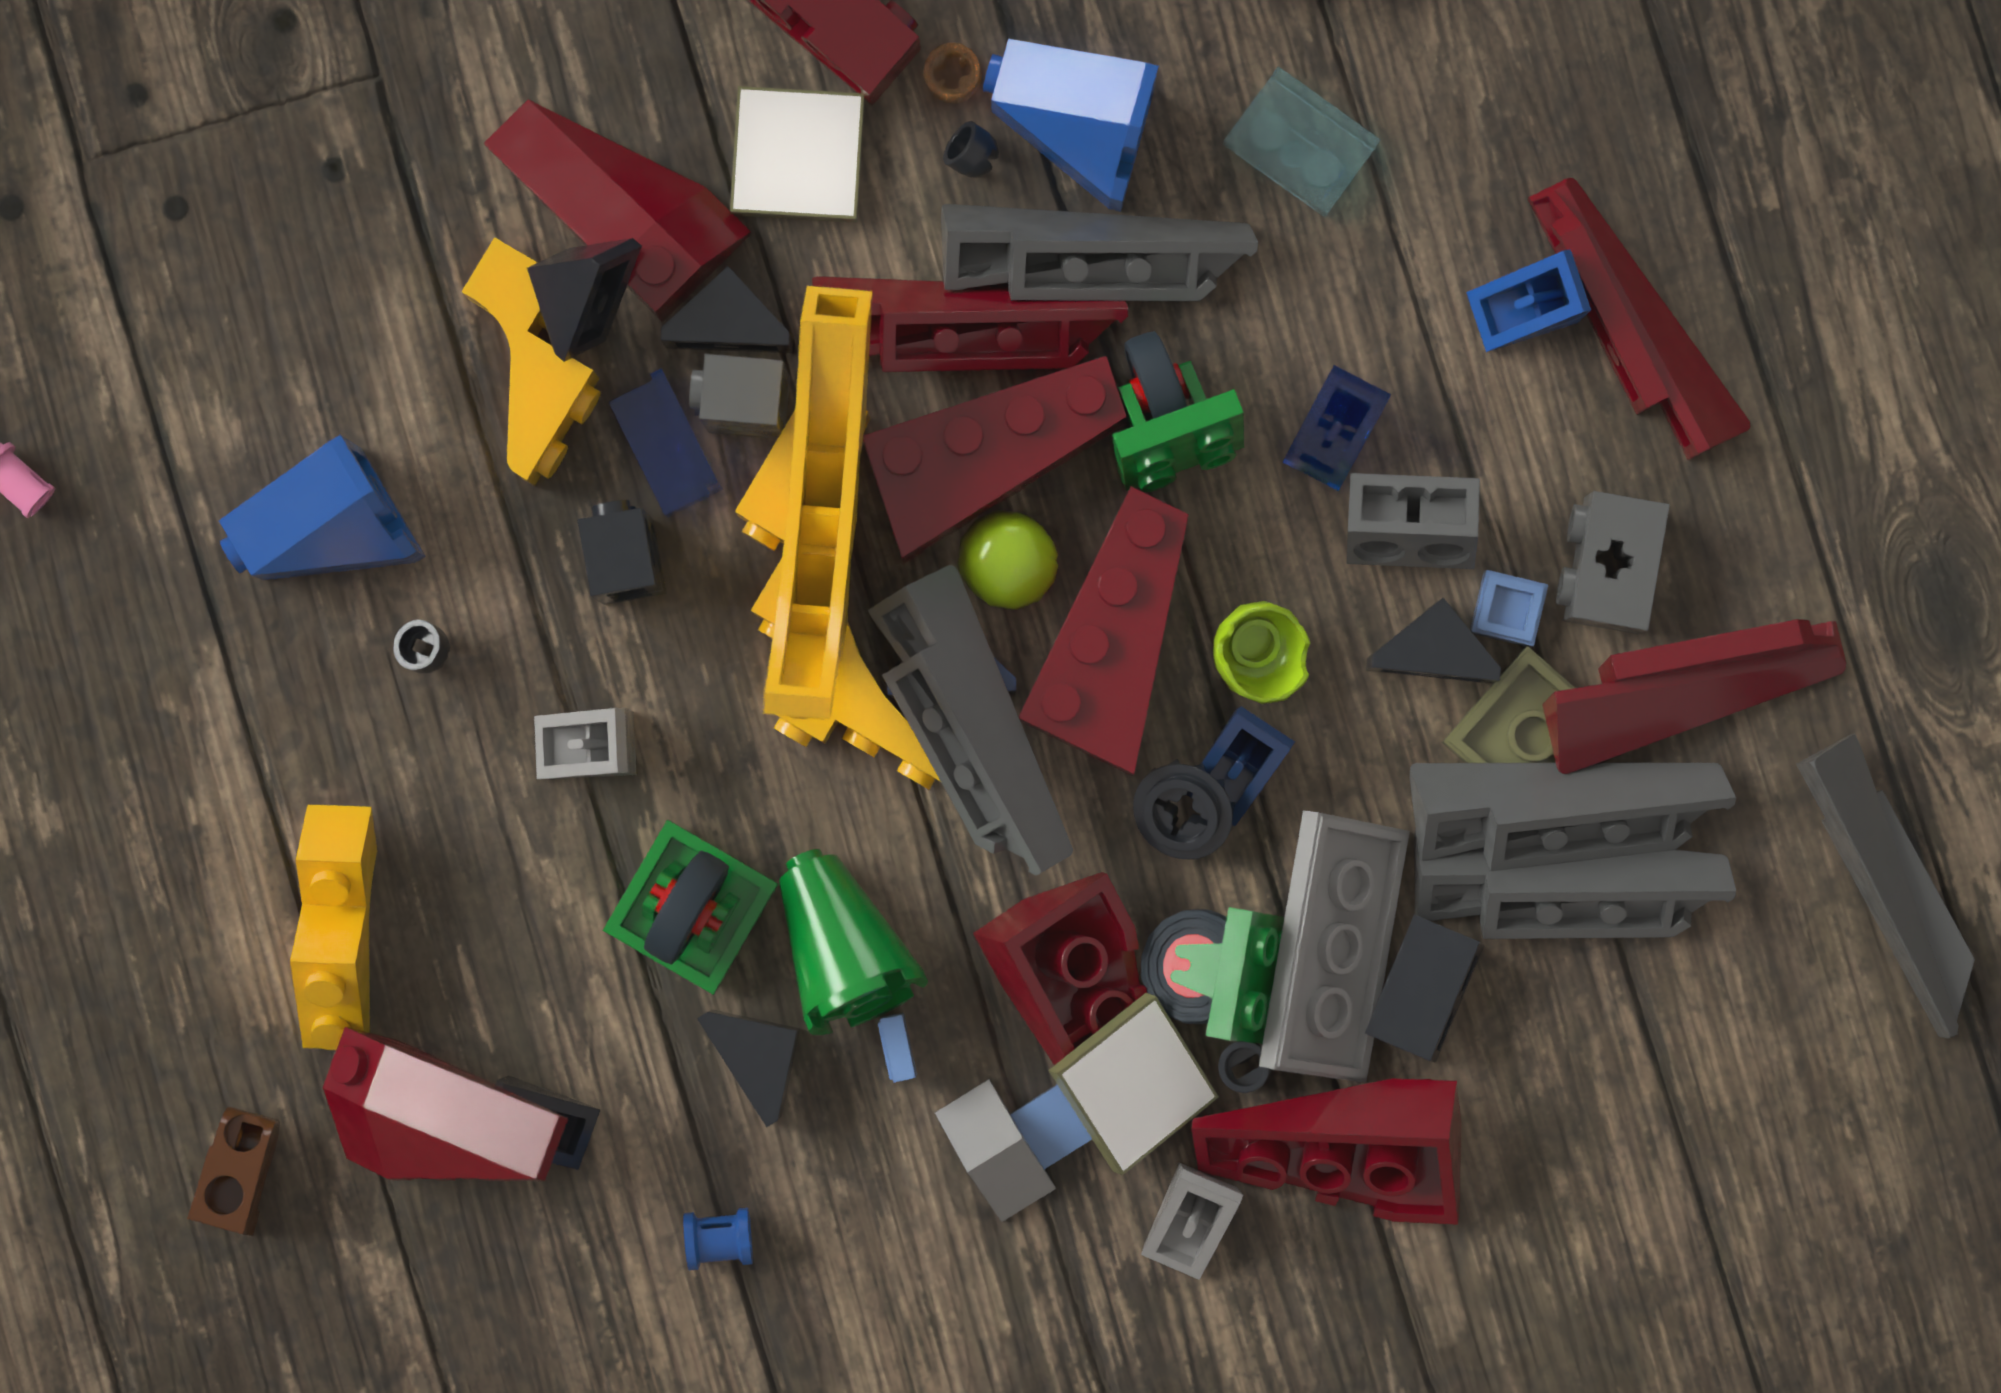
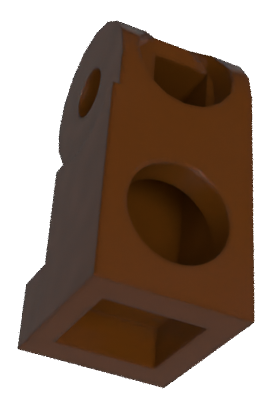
M230 1106L226 1108L220 1120L213 1145L209 1146L187 1219L243 1235H254L260 1211H257L278 1140L279 1120Z

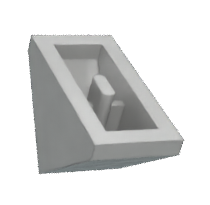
M609 708L534 716L537 779L636 775L633 711L626 708Z
M990 1079L935 1112L967 1173L1001 1222L1056 1189L1046 1170L1042 1167L1014 1122Z
M1179 1162L1143 1246L1141 1255L1200 1280L1236 1213L1243 1194L1238 1187Z

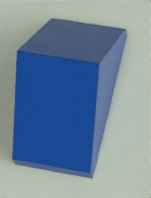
M1571 249L1563 250L1466 292L1486 352L1579 323L1591 311Z

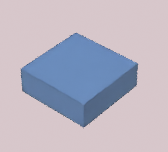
M1485 570L1470 631L1473 634L1522 646L1534 647L1548 584Z
M904 1012L881 1017L878 1022V1028L890 1080L893 1079V1082L916 1078L917 1071Z
M1057 1084L1010 1113L1044 1169L1092 1140Z

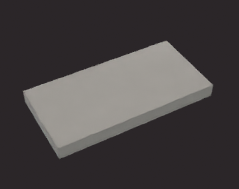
M1303 810L1262 1044L1260 1067L1366 1083L1374 1037L1365 1034V1031L1382 993L1410 831Z

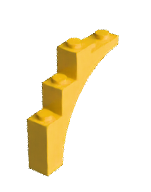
M807 286L800 321L797 394L787 518L775 625L764 692V714L786 715L795 719H831L839 661H842L848 622L850 564L857 522L860 455L866 422L872 291Z
M795 410L735 510L738 517L747 522L741 532L772 551H775L779 542L784 543ZM866 410V422H865L864 432H865V430H866V428H867V425H868V423H869V421H870L869 412H868L867 410ZM782 558L751 609L755 615L763 619L758 631L773 639ZM847 622L842 661H839L831 719H795L786 715H777L780 718L774 729L807 747L812 737L826 744L839 722L847 727L841 739L874 758L880 747L902 759L897 769L899 773L930 790L935 780L941 781L908 721L885 697L861 658L849 623Z

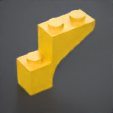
M494 237L463 288L462 293L471 302L494 316L507 336L511 355L507 463L514 473L535 486L541 475L548 479L551 478L561 464L568 450V446L561 441L574 420L583 424L593 411L601 395V391L594 388L600 378L592 369L574 358L563 362L555 355L552 345L537 337L542 327L547 330L527 270L528 267L537 262Z
M307 805L296 856L302 907L290 959L303 1048L337 1050L345 1027L370 1033L369 912L372 879L377 855L372 807Z

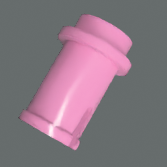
M0 442V493L21 510L26 518H29L47 503L53 495L55 487L45 482L14 454L16 448L11 442L5 444Z

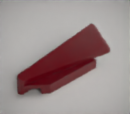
M1566 178L1528 197V201L1555 254L1571 249L1591 311L1586 316L1636 415L1660 404L1687 460L1748 431L1751 427L1749 419L1577 180Z
M823 276L812 278V286L872 291L869 356L880 354L882 372L1070 368L1075 366L1089 353V344L1115 320L1122 323L1128 317L1126 301L1011 300L1008 284L945 290L944 281Z
M1804 619L1790 620L1610 655L1598 668L1602 684L1556 691L1542 704L1557 769L1562 774H1569L1835 677L1845 671L1846 659L1836 621L1811 625L1809 620Z

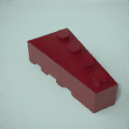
M747 0L853 91L864 95L865 101L871 106L874 105L921 50L919 36L914 32L919 26L909 13L892 0L886 5H883L879 0Z
M1107 356L863 435L869 460L904 564L947 535H951L972 522L974 518L1001 501L1007 500L1023 490L1027 485L1047 472L1056 469L1125 425L1127 416Z
M1132 486L1018 716L1021 723L1130 776H1133L1135 773L1189 514Z

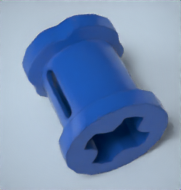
M739 1208L736 1215L697 1218L694 1212L684 1213V1242L689 1271L699 1270L701 1263L740 1260L742 1265L753 1264L752 1234L748 1208Z

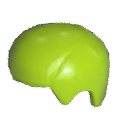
M996 510L974 520L960 539L958 567L960 575L978 598L992 607L1018 610L1040 601L1055 582L1058 569L1056 561L1058 553L1054 542L1043 526L1032 517L1019 512Z
M1267 601L1243 604L1237 607L1219 625L1216 631L1213 646L1215 668L1230 690L1240 696L1260 704L1285 701L1301 688L1309 677L1306 659L1310 639L1304 627L1299 624L1298 619L1290 610Z

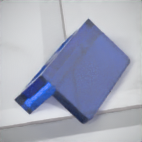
M660 368L650 373L652 381L610 401L609 404L664 515L669 517L724 489L667 375Z

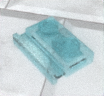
M1278 66L1263 89L1260 90L1225 138L1223 145L1326 218L1364 163L1379 145L1381 139Z

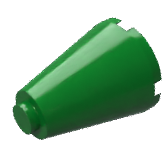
M812 849L793 857L786 863L788 871L779 879L803 1017L811 1035L819 1036L833 1033L829 1021L843 1017L847 1018L851 1028L873 1020L913 998L914 994L910 984L913 983L922 988L928 984L920 964L837 855H823L821 849Z

